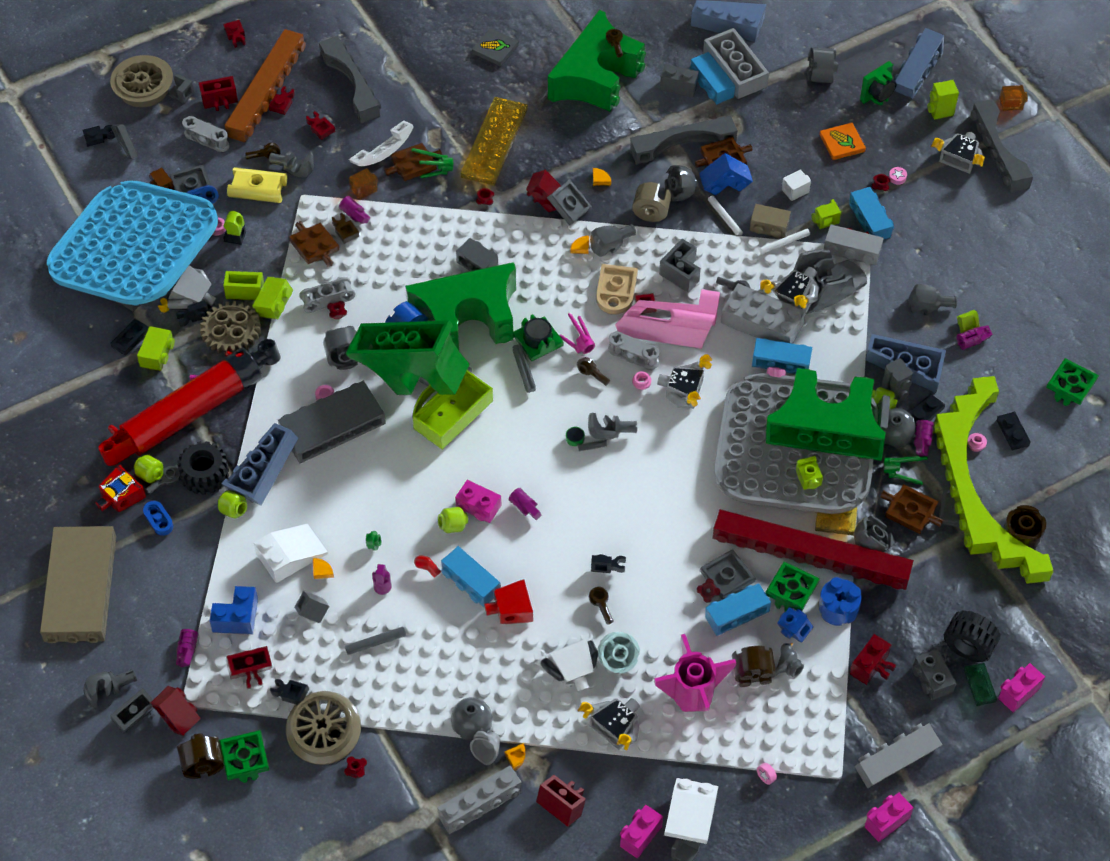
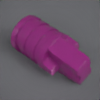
M346 196L341 200L339 209L355 222L359 221L361 224L369 222L371 217L350 196Z
M986 325L958 334L957 342L960 348L965 350L981 344L993 334L989 326Z
M918 420L916 422L914 439L916 454L928 456L929 446L932 443L934 423L928 420Z
M517 488L510 494L508 500L525 516L529 514L535 520L542 516L536 508L538 504L523 489Z
M377 564V570L372 573L374 590L376 593L384 595L389 593L392 588L391 576L386 570L385 565Z
M182 629L180 631L176 665L181 668L190 665L192 656L195 653L199 635L195 630Z

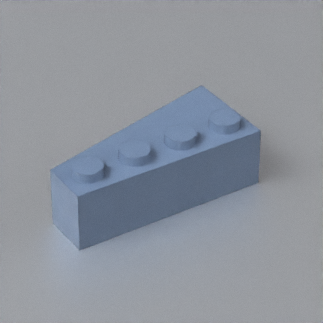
M696 0L691 15V26L717 33L734 28L742 39L756 42L765 19L766 4Z
M927 28L924 29L923 33H919L916 39L917 44L915 47H911L908 54L909 58L907 61H903L901 72L894 77V81L897 84L895 91L912 99L922 86L923 77H928L931 66L934 67L938 56L941 57L943 54L944 35Z
M871 334L866 361L885 369L887 364L897 359H902L906 367H909L913 372L911 382L936 393L946 350Z
M274 423L258 441L259 444L255 449L249 451L246 455L247 458L240 466L237 465L233 470V474L221 484L227 490L242 494L247 500L262 506L298 437L292 430Z

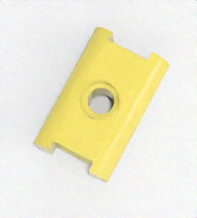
M233 168L234 179L232 185L228 184V197L274 203L282 202L281 190L283 186L287 185L286 173Z

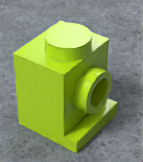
M832 199L829 204L820 205L815 208V213H812L811 217L819 229L830 227V225L839 224L841 211L834 199Z
M816 456L797 460L796 473L803 490L822 486L823 476Z

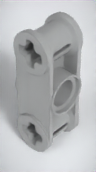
M193 116L183 119L182 125L185 128L184 134L187 139L198 142L217 152H225L229 149L228 134L224 129H220Z
M341 277L337 280L302 290L299 293V297L303 300L305 312L312 313L326 308L329 303L352 300L355 297V291L351 289L350 279L348 277Z
M618 331L609 335L610 344L608 350L610 354L649 370L658 367V357L660 355L658 347Z

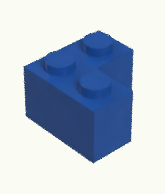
M726 153L699 173L704 190L715 196L727 186L741 191L753 182L748 165Z
M235 586L233 604L212 603L210 625L213 633L253 634L258 603L255 587Z

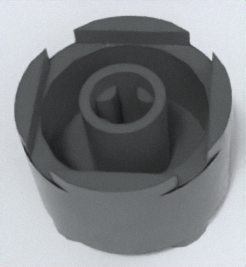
M810 48L807 60L809 61V67H807L808 81L833 83V72H837L838 67L837 61H834L836 49Z
M353 326L337 328L335 330L331 329L325 333L323 346L328 364L331 367L333 365L339 370H346L358 365L357 361L350 359L346 355L357 332Z

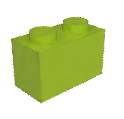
M954 80L933 83L932 91H930V102L927 107L934 120L954 116L959 95Z
M225 272L223 287L226 299L256 300L264 285L262 272Z
M267 277L253 304V308L260 317L279 319L292 295V287L286 279Z
M149 326L137 354L140 367L162 370L163 365L167 364L168 353L170 349H173L175 343L171 330Z

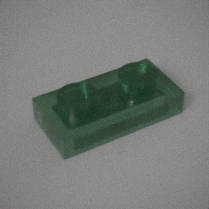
M985 663L965 666L964 672L976 706L996 703L997 696Z

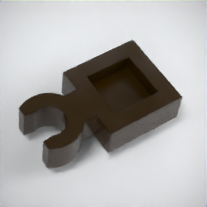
M340 213L341 220H336L332 217L335 232L344 244L360 237L355 225L351 220L346 222L343 213Z

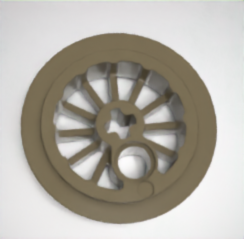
M139 55L128 58L117 65L111 74L110 84L114 93L128 105L140 108L150 107L166 97L173 81V72L169 64L161 58Z
M320 691L307 695L299 705L295 704L286 722V737L293 752L302 760L317 765L332 764L346 757L356 746L361 732L360 716L353 703L343 695L330 691ZM321 704H327L324 714L321 712ZM317 705L318 715H315L310 708ZM331 706L338 707L328 716ZM308 711L313 719L304 717L303 714ZM340 712L345 714L343 718L332 720ZM301 721L310 723V725L298 727ZM346 722V729H343L339 724ZM325 723L326 726H327L326 728H324V727L319 728L318 725H319V724H322V725H323V724ZM311 730L303 738H300V732ZM333 730L341 731V735L337 739L330 738V733ZM315 735L312 746L307 745L305 742ZM320 737L323 738L324 748H316ZM326 739L333 745L328 747Z

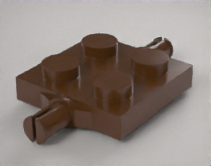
M733 137L701 146L700 152L704 159L695 161L696 168L705 165L709 166L724 153L747 165L744 153L753 151L751 144L741 147Z
M420 143L391 154L390 157L394 166L384 170L387 176L398 173L404 181L437 170L436 165L419 163V161H434L433 159L436 157L413 152L412 148L428 151L424 144ZM439 149V150H436V151H434V152H432V153H436V154L442 155V152H441L440 149Z
M301 221L297 222L295 227L300 232L289 236V241L305 262L309 265L315 261L323 260L327 267L332 266L334 262L329 256L339 251L338 243L321 222L308 228Z
M904 484L895 495L883 490L880 498L890 502V507L885 517L918 534H921L924 527L930 522L939 527L944 522V520L934 516V511L939 501Z

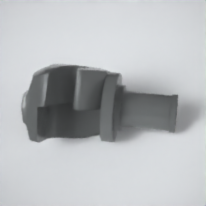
M290 151L287 152L286 156L271 153L269 164L283 166L284 171L288 172V174L299 178H306L314 169V156L309 151L306 158L296 160L297 157Z
M633 224L621 229L612 225L595 228L590 236L591 249L599 257L606 255L609 251L611 254H614L622 246L623 239L636 235V229Z
M917 284L909 295L908 306L913 313L924 310V315H928L938 311L940 306L956 308L957 296H942L940 291L934 287Z
M590 413L588 416V431L592 438L614 439L618 438L620 433H637V421H620L618 416H613L611 420L605 415L603 421L606 427H602L597 420L596 413Z
M133 669L116 676L111 671L96 673L86 679L83 686L84 695L89 704L96 709L97 693L105 689L106 696H109L111 691L114 695L120 694V687L136 682L137 678Z

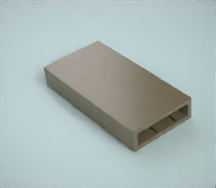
M113 526L53 528L40 630L44 642L77 643L78 641H88L96 643L98 641H105L116 534Z

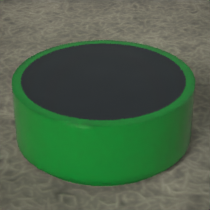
M571 427L566 431V442L569 445L577 446L583 444L585 440L583 429Z

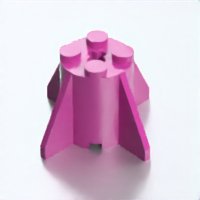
M682 634L683 655L675 665L674 674L654 678L655 686L673 698L684 712L709 711L714 688L735 668L736 660L732 659L714 664L710 657L707 658L700 652H691L686 635Z

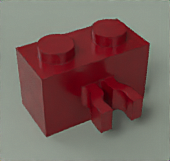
M233 76L198 82L204 109L215 107L216 111H219V106L222 105L229 109L228 104L238 102Z
M545 169L533 173L526 188V195L528 197L532 195L534 203L539 202L547 212H552L556 208L547 197L561 187V185Z
M874 634L853 661L850 675L865 685L870 682L876 672H879L884 679L888 680L890 673L886 672L885 669H890L893 672L896 668V665L892 662L885 661L889 656L892 644Z
M267 646L226 656L230 679L246 676L247 689H251L250 681L252 674L254 679L257 680L259 687L263 683L257 673L271 670L272 668Z
M167 686L150 704L174 733L183 736L201 718L196 713L198 711L192 703L186 701L184 698L186 695L180 688Z
M553 775L540 785L536 802L568 827L582 815L586 801L582 796L584 789L573 790L575 782L571 781L567 785L557 776Z

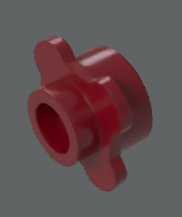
M878 174L873 177L874 183L872 188L874 190H889L888 183L891 180L887 175Z
M482 188L477 191V204L492 205L494 203L492 199L494 196L493 191L488 188Z
M339 301L327 305V309L330 310V318L341 319L347 315V310L344 308L345 302Z
M706 579L704 584L697 587V593L704 598L703 600L706 603L711 602L713 597L721 593L720 588L714 585L713 579Z
M353 756L348 757L347 768L344 770L345 775L354 778L363 777L367 760L365 758L355 759Z

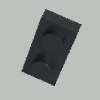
M134 319L110 343L111 347L126 356L146 336L149 327Z
M930 393L909 413L914 418L916 425L918 420L931 421L944 409L945 404Z
M1015 411L997 416L996 421L1012 451L1030 446L1031 441Z

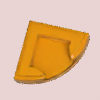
M593 168V186L611 185V178L607 172Z
M582 236L576 239L571 245L570 253L589 254V236Z
M313 558L314 579L334 578L333 569L329 563L322 559Z
M524 744L504 751L505 757L514 771L519 769L525 760Z

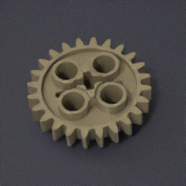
M236 301L232 305L226 302L225 306L219 303L218 309L212 307L213 312L207 311V317H202L203 322L200 323L202 340L205 342L206 347H211V351L217 349L218 354L222 351H225V353L232 351L233 353L240 348L249 350V344L255 345L254 339H259L258 334L261 333V323L259 316L255 314V310H250L249 305L244 308L243 303L236 306Z

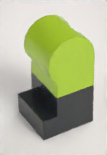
M230 211L223 225L226 229L223 237L224 242L242 245L246 234L243 216L236 211Z

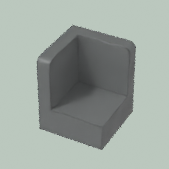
M175 74V86L168 92V96L185 104L195 93L193 82L181 75Z
M303 590L294 608L300 616L321 623L330 606L325 599Z
M677 838L671 849V858L676 861H694L700 851L701 843Z

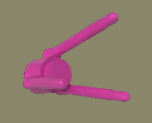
M568 313L580 336L576 339L577 345L561 334L559 335L560 338L573 347L577 353L587 354L595 348V343L591 339L580 316L577 317L581 325L580 328L573 315Z

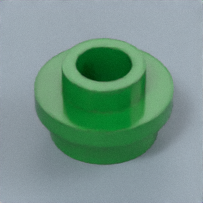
M371 531V533L366 534V546L373 551L378 550L382 543L381 536L376 531Z

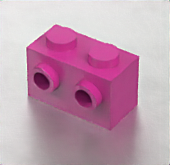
M466 480L455 496L456 507H460L464 513H469L478 520L488 523L492 521L502 506L501 495L470 480Z
M1031 663L1025 668L1020 667L1015 672L1014 678L1005 680L1000 686L1002 690L998 699L1013 713L1042 687L1045 676Z
M900 792L895 796H888L882 802L883 805L878 809L876 807L872 808L866 815L867 819L864 827L878 842L911 818L914 807Z
M647 805L642 810L638 809L632 817V823L629 826H624L619 835L621 836L620 847L637 859L662 828L663 816Z

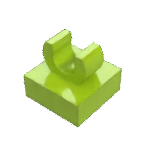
M975 310L957 316L960 333L980 327L978 312Z

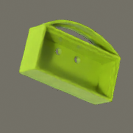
M467 370L455 395H440L437 393L423 406L425 401L435 392L431 385H429L421 393L414 406L412 415L414 430L443 450L493 402V388Z

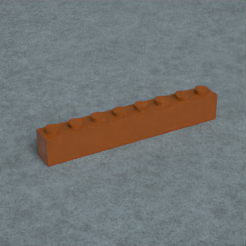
M284 29L226 122L225 130L229 138L246 143L248 138L253 135L254 128L260 123L263 113L268 110L271 100L276 95L278 89L282 87L284 79L290 74L292 66L297 63L298 56L305 49L306 43L304 42L303 34Z

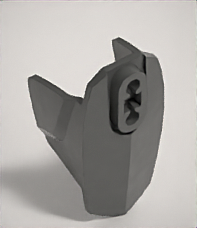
M818 249L801 253L794 267V270L802 274L808 267H812L817 271L813 279L819 286L818 300L810 305L806 314L832 306L867 284L866 274L858 265L849 260L834 264L829 250Z

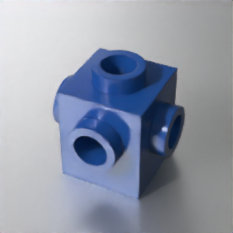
M790 607L780 616L777 622L782 629L780 632L788 639L793 637L801 643L813 629V625L804 612L799 609L795 611Z

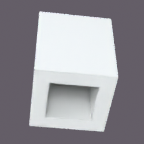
M802 170L796 171L783 178L782 191L793 201L809 193L811 180Z

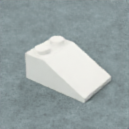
M308 524L272 532L254 542L256 555L276 583L313 563V558L320 559L328 554Z
M676 778L664 835L707 844L718 786Z

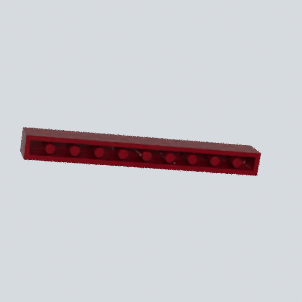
M721 509L713 528L712 539L721 543L727 542L740 548H749L759 553L772 554L778 558L791 559L797 563H806L816 568H824L838 574L851 575L857 579L870 580L875 584H885L895 589H907L914 560Z

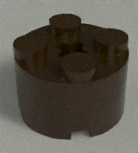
M1020 505L1008 513L1003 528L1014 538L1035 550L1042 541L1047 523L1044 515L1042 516L1037 508L1029 505Z
M749 646L742 648V653L737 654L736 651L732 653V659L736 660L734 668L735 680L739 682L740 687H748L753 682H760L761 685L772 683V678L776 676L772 648L769 647L768 651L765 650V646Z
M200 733L191 736V740L177 746L181 769L186 778L200 779V774L208 773V776H212L220 772L224 767L218 737H204Z

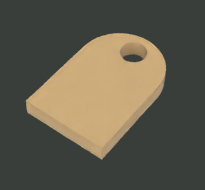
M608 264L601 265L596 294L597 305L601 310L609 314H621L630 309L634 299L638 268ZM615 302L618 306L611 307L609 304Z

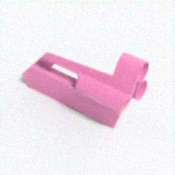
M701 289L699 305L638 300L615 326L618 332L633 338L702 349L711 326L716 324L720 292ZM646 308L670 311L671 318L667 320L641 316L640 314Z

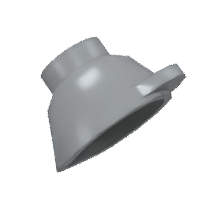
M484 731L476 732L473 740L470 742V750L473 756L484 765H491L499 754L500 737L492 731L487 733Z

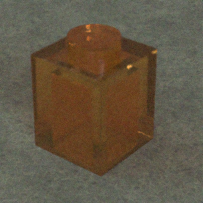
M1023 85L1002 86L999 97L1002 111L1023 110L1024 104L1028 101L1027 92H1024Z
M367 168L349 177L350 189L359 200L378 191V179Z

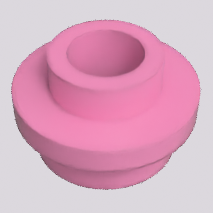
M641 371L634 375L632 383L635 388L644 390L650 387L651 377L648 373Z
M973 433L968 437L967 444L972 451L979 452L986 447L987 439L982 434Z

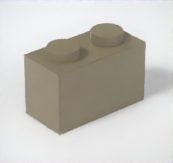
M755 204L750 231L776 238H784L787 233L791 211Z

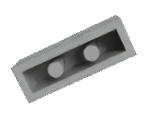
M830 225L825 239L824 250H829L832 255L877 265L884 238Z

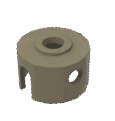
M648 182L639 185L632 206L634 214L640 219L649 222L664 220L668 214L671 201L670 191L666 189L664 199L661 200L658 197L660 184Z

